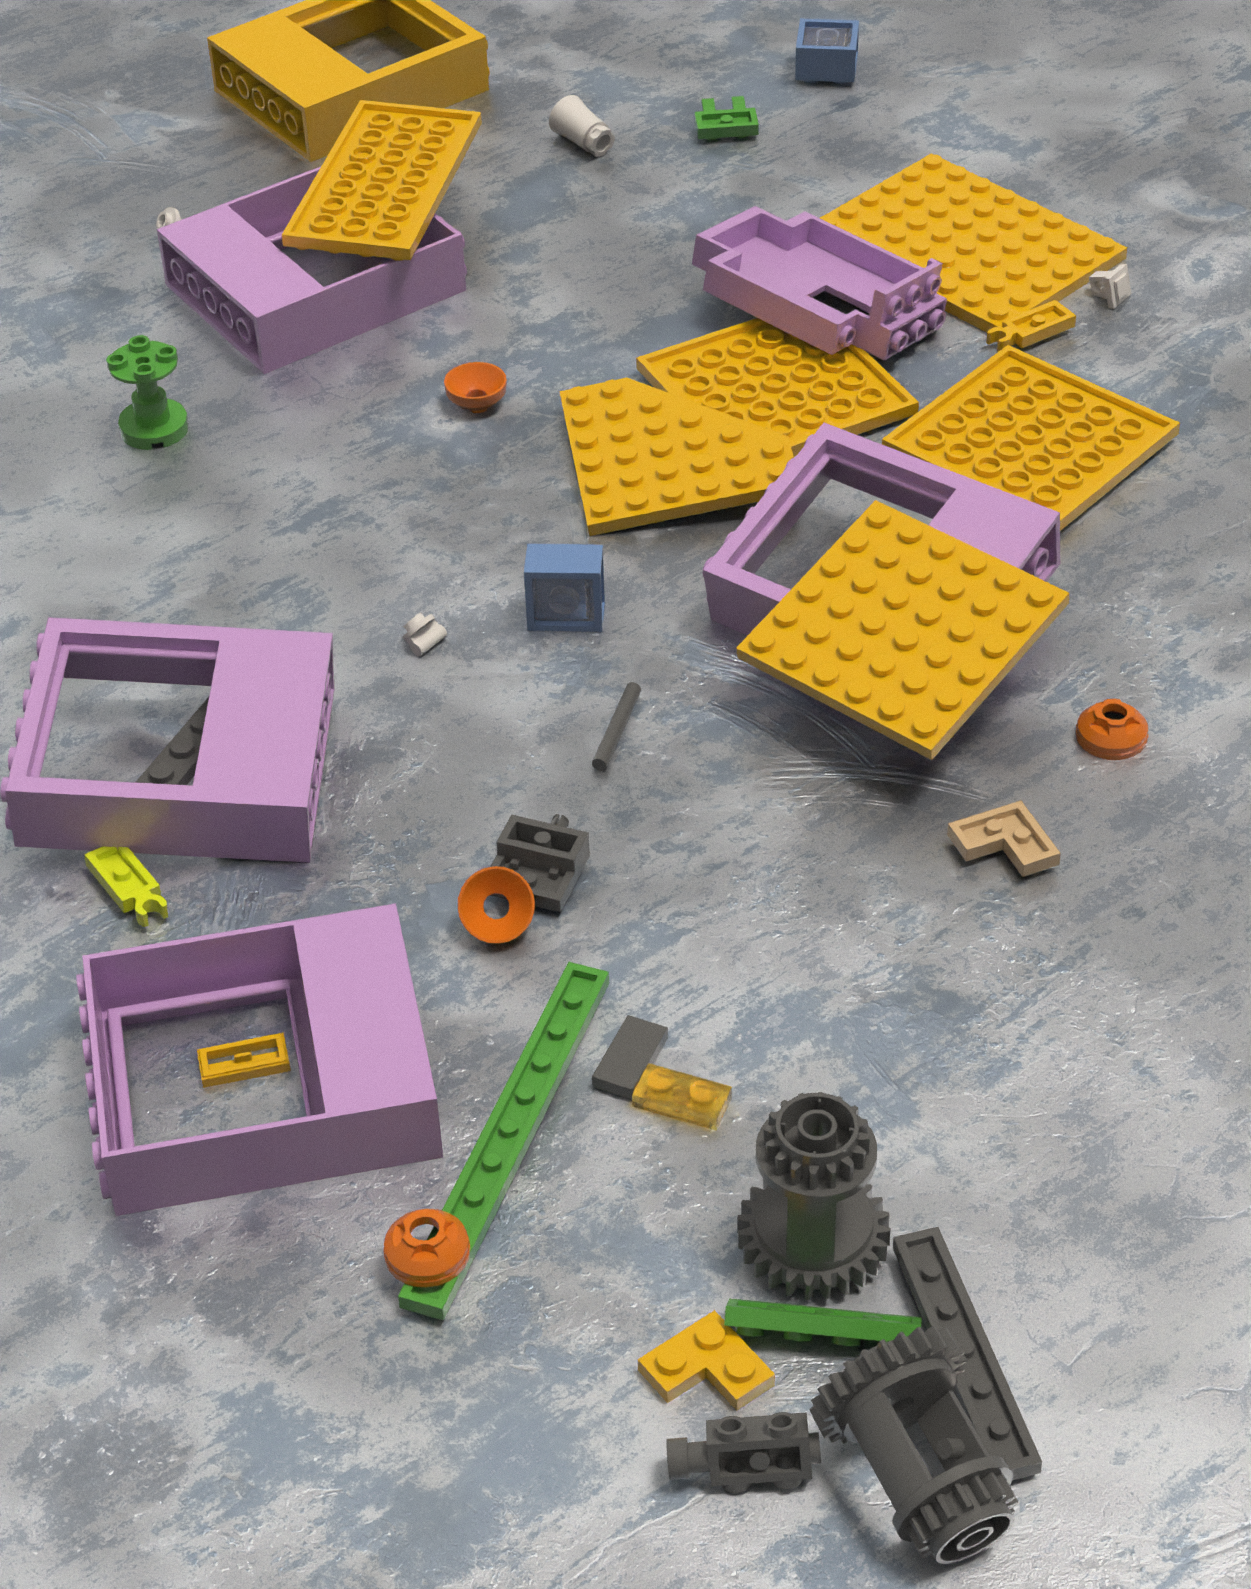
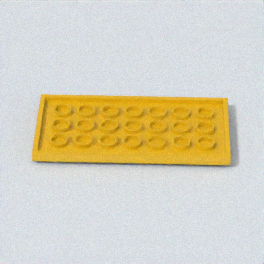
M360 100L283 231V246L295 247L299 250H322L333 254L349 253L358 254L362 257H385L396 261L411 260L482 124L481 112Z

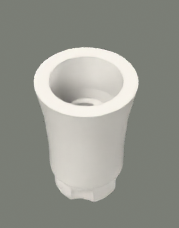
M568 95L558 101L552 109L549 117V126L554 133L569 139L594 156H603L612 148L615 136L611 133L608 125L590 111L578 96Z

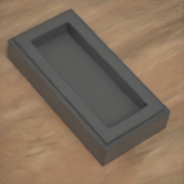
M627 1015L592 1075V1087L633 1100L668 1039V1027Z

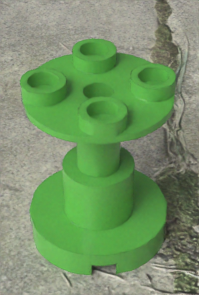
M137 335L129 339V344L118 348L106 359L108 370L113 378L124 383L136 384L137 388L131 395L132 404L127 406L119 415L118 427L123 441L131 447L152 450L151 444L163 442L164 447H168L179 442L188 432V417L183 405L175 400L168 399L165 390L157 385L158 380L167 377L176 369L178 362L177 349L172 345L162 342L150 341L147 336Z

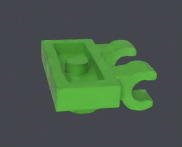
M744 96L731 97L733 109L716 110L714 98L701 99L703 111L695 112V127L698 139L716 140L725 137L745 138L759 135V123L755 108H746Z

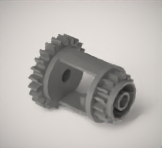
M818 1092L801 1093L789 1101L783 1100L779 1111L770 1112L769 1118L762 1125L756 1139L755 1158L758 1170L763 1177V1189L752 1186L750 1188V1200H742L741 1215L737 1217L738 1249L743 1250L744 1264L754 1263V1276L756 1278L768 1274V1287L770 1289L776 1287L781 1282L785 1283L786 1296L790 1297L797 1288H802L806 1300H810L814 1290H820L824 1298L828 1300L831 1296V1288L837 1287L844 1295H848L850 1281L863 1287L866 1283V1273L878 1274L879 1261H886L887 1246H890L891 1228H889V1212L883 1211L882 1197L872 1198L873 1186L867 1184L872 1178L877 1164L876 1138L868 1125L867 1119H862L858 1115V1107L855 1105L850 1106L843 1100V1097Z
M933 1325L925 1332H923L921 1327H917L907 1337L903 1332H900L894 1340L886 1342L883 1339L870 1350H862L860 1356L855 1360L843 1363L845 1366L844 1371L830 1374L828 1377L831 1383L822 1385L817 1389L820 1395L811 1399L814 1406L809 1410L824 1439L829 1437L832 1443L839 1439L843 1444L848 1441L859 1443L896 1510L892 1524L899 1537L904 1541L913 1542L922 1558L930 1555L931 1559H936L938 1563L949 1564L969 1558L999 1540L1013 1525V1514L1015 1512L1013 1507L1018 1505L1019 1502L1010 1487L1013 1481L1012 1470L1004 1458L990 1456L953 1392L958 1382L956 1376L965 1371L962 1366L967 1362L965 1352L953 1332L949 1333L946 1327L938 1330ZM917 1422L945 1472L934 1478L930 1475L905 1430Z

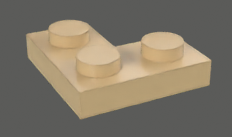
M1021 800L948 823L947 836L966 862L1003 850L1022 877L1060 864V851Z

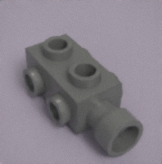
M778 1412L772 1415L753 1417L727 1416L722 1419L706 1420V1441L688 1442L687 1437L666 1440L670 1480L690 1479V1473L710 1472L711 1486H722L726 1491L732 1493L744 1492L751 1487L752 1483L773 1482L776 1487L781 1489L797 1487L803 1479H813L811 1464L821 1463L819 1432L809 1433L807 1412L792 1414Z

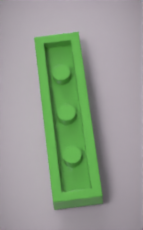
M730 1298L726 1305L724 1325L735 1326V1332L745 1336H763L765 1329L784 1331L783 1338L794 1341H811L813 1334L832 1336V1343L860 1346L861 1339L875 1341L884 1339L888 1342L894 1340L900 1332H903L907 1337L917 1327H921L922 1317Z

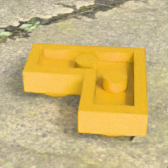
M715 1310L638 1359L639 1373L667 1403L707 1378L737 1411L775 1386L774 1372L730 1326L724 1325V1319Z

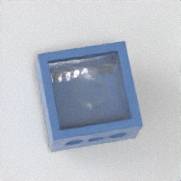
M800 18L796 43L795 80H803L807 83L833 81L836 84L855 82L859 20Z
M527 544L524 566L527 631L603 632L605 610L603 545Z

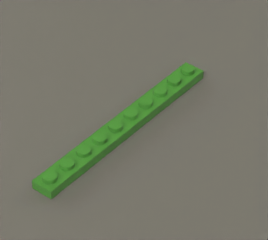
M568 962L442 1211L454 1215L463 1223L470 1242L469 1260L458 1276L439 1286L414 1287L404 1284L398 1295L399 1308L444 1321L609 985L608 971ZM435 1226L433 1227L427 1240L432 1239L437 1235L439 1230Z

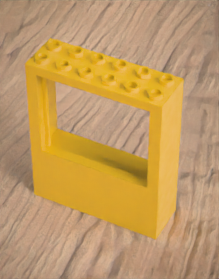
M305 0L207 37L214 91L309 162L328 156L360 100L446 108L489 90L488 77L490 70L487 63L488 43L486 36L431 0ZM389 26L425 51L371 73H366L332 48Z

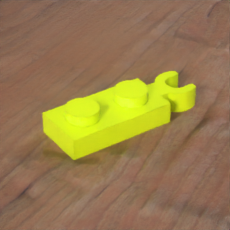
M102 846L84 854L86 867L123 913L135 909L136 920L142 927L149 926L147 914L149 912H158L163 919L168 918L167 902L161 896L160 885L128 847H118L117 849V847Z

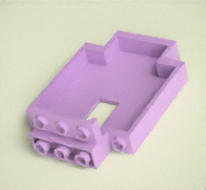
M754 206L696 235L692 265L706 271L703 291L831 355L852 344L882 360H886L932 332L939 330L946 318L944 310L947 298L937 294L942 281L940 273L943 263L931 258L928 260L925 268L920 267L807 212H803L785 221ZM826 291L867 311L870 315L868 316L856 309L848 314H844L812 297Z

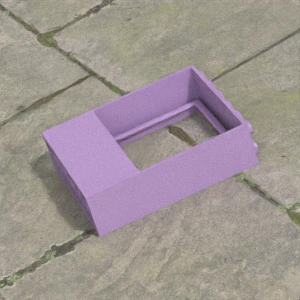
M321 166L157 229L166 286L263 374L466 291L465 276L467 275V268L464 263L463 254L465 241L461 232L454 229L441 216L434 214L411 260L396 261L392 259L323 287L281 251V249L286 248V246H283L282 233Z
M823 423L815 434H811L807 438L804 447L797 456L788 461L778 479L768 485L764 496L755 507H751L747 511L744 520L737 529L727 535L723 546L714 557H710L706 561L702 574L705 581L711 620L748 636L791 590L757 576L755 572L830 479L932 518L929 526L1046 582L1060 565V512L830 424Z
M48 617L45 632L39 633L37 637L38 661H32L30 665L31 689H25L23 693L24 717L18 718L16 721L15 737L17 746L10 747L8 755L10 774L9 777H3L1 782V801L8 804L5 825L6 829L12 830L15 847L93 851L102 846L117 847V850L118 847H128L133 853L310 863L335 691L333 633ZM63 678L211 686L193 786L40 777Z
M396 903L82 956L84 974L76 975L80 1001L87 1000V1004L79 1007L83 1033L90 1032V1036H86V1039L82 1040L86 1066L93 1065V1069H89V1073H85L89 1100L96 1099V1102L92 1103L93 1107H89L88 1110L92 1134H99L96 1137V1142H92V1152L95 1169L105 1170L99 1172L103 1199H112L116 1216L443 1158L437 1096ZM287 998L306 1117L135 1146L122 1026Z

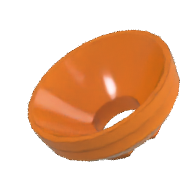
M469 362L450 370L445 376L444 386L448 399L462 409L470 410L473 413H481L487 411V408L502 399L506 393L507 379L504 371L498 366L486 362Z
M1106 699L1091 705L1080 714L1076 724L1075 737L1082 749L1098 758L1107 760L1128 759L1139 754L1146 747L1148 742V723L1145 717L1131 705L1121 702L1120 699ZM1103 714H1119L1125 717L1120 720H1111Z
M492 866L475 872L466 880L458 896V913L463 926L472 936L487 943L500 944L519 937L527 929L534 915L535 900L531 887L520 874L509 868ZM492 894H501L509 902L508 913L500 919L490 918L484 911V902Z
M427 1208L415 1210L398 1218L387 1231L383 1249L385 1264L389 1272L405 1284L414 1287L439 1286L458 1276L465 1268L470 1256L469 1236L463 1223L446 1211ZM423 1224L433 1225L439 1230L437 1235L429 1240H418L411 1233L417 1226Z

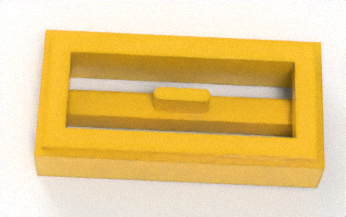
M284 1032L197 1049L203 1088L291 1071ZM268 1048H278V1051L254 1056L251 1053ZM234 1055V1060L208 1064V1060Z

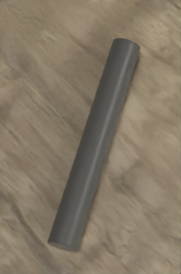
M628 683L593 758L592 766L596 770H606L641 692V687L637 683Z

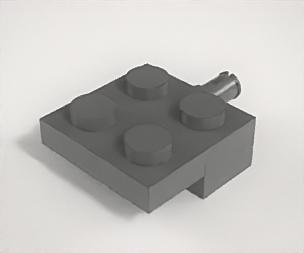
M511 814L496 842L497 855L490 867L497 866L514 870L531 887L536 907L561 912L590 857L589 832L567 828L569 820L564 815L560 818L559 814H555L551 823H546ZM492 894V895H491V896H495V897L507 899L505 896H503V895H501V894Z

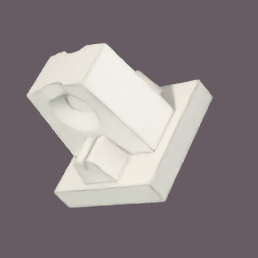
M1121 263L1113 271H1096L1089 277L1091 294L1107 299L1108 308L1114 309L1131 295L1127 264Z

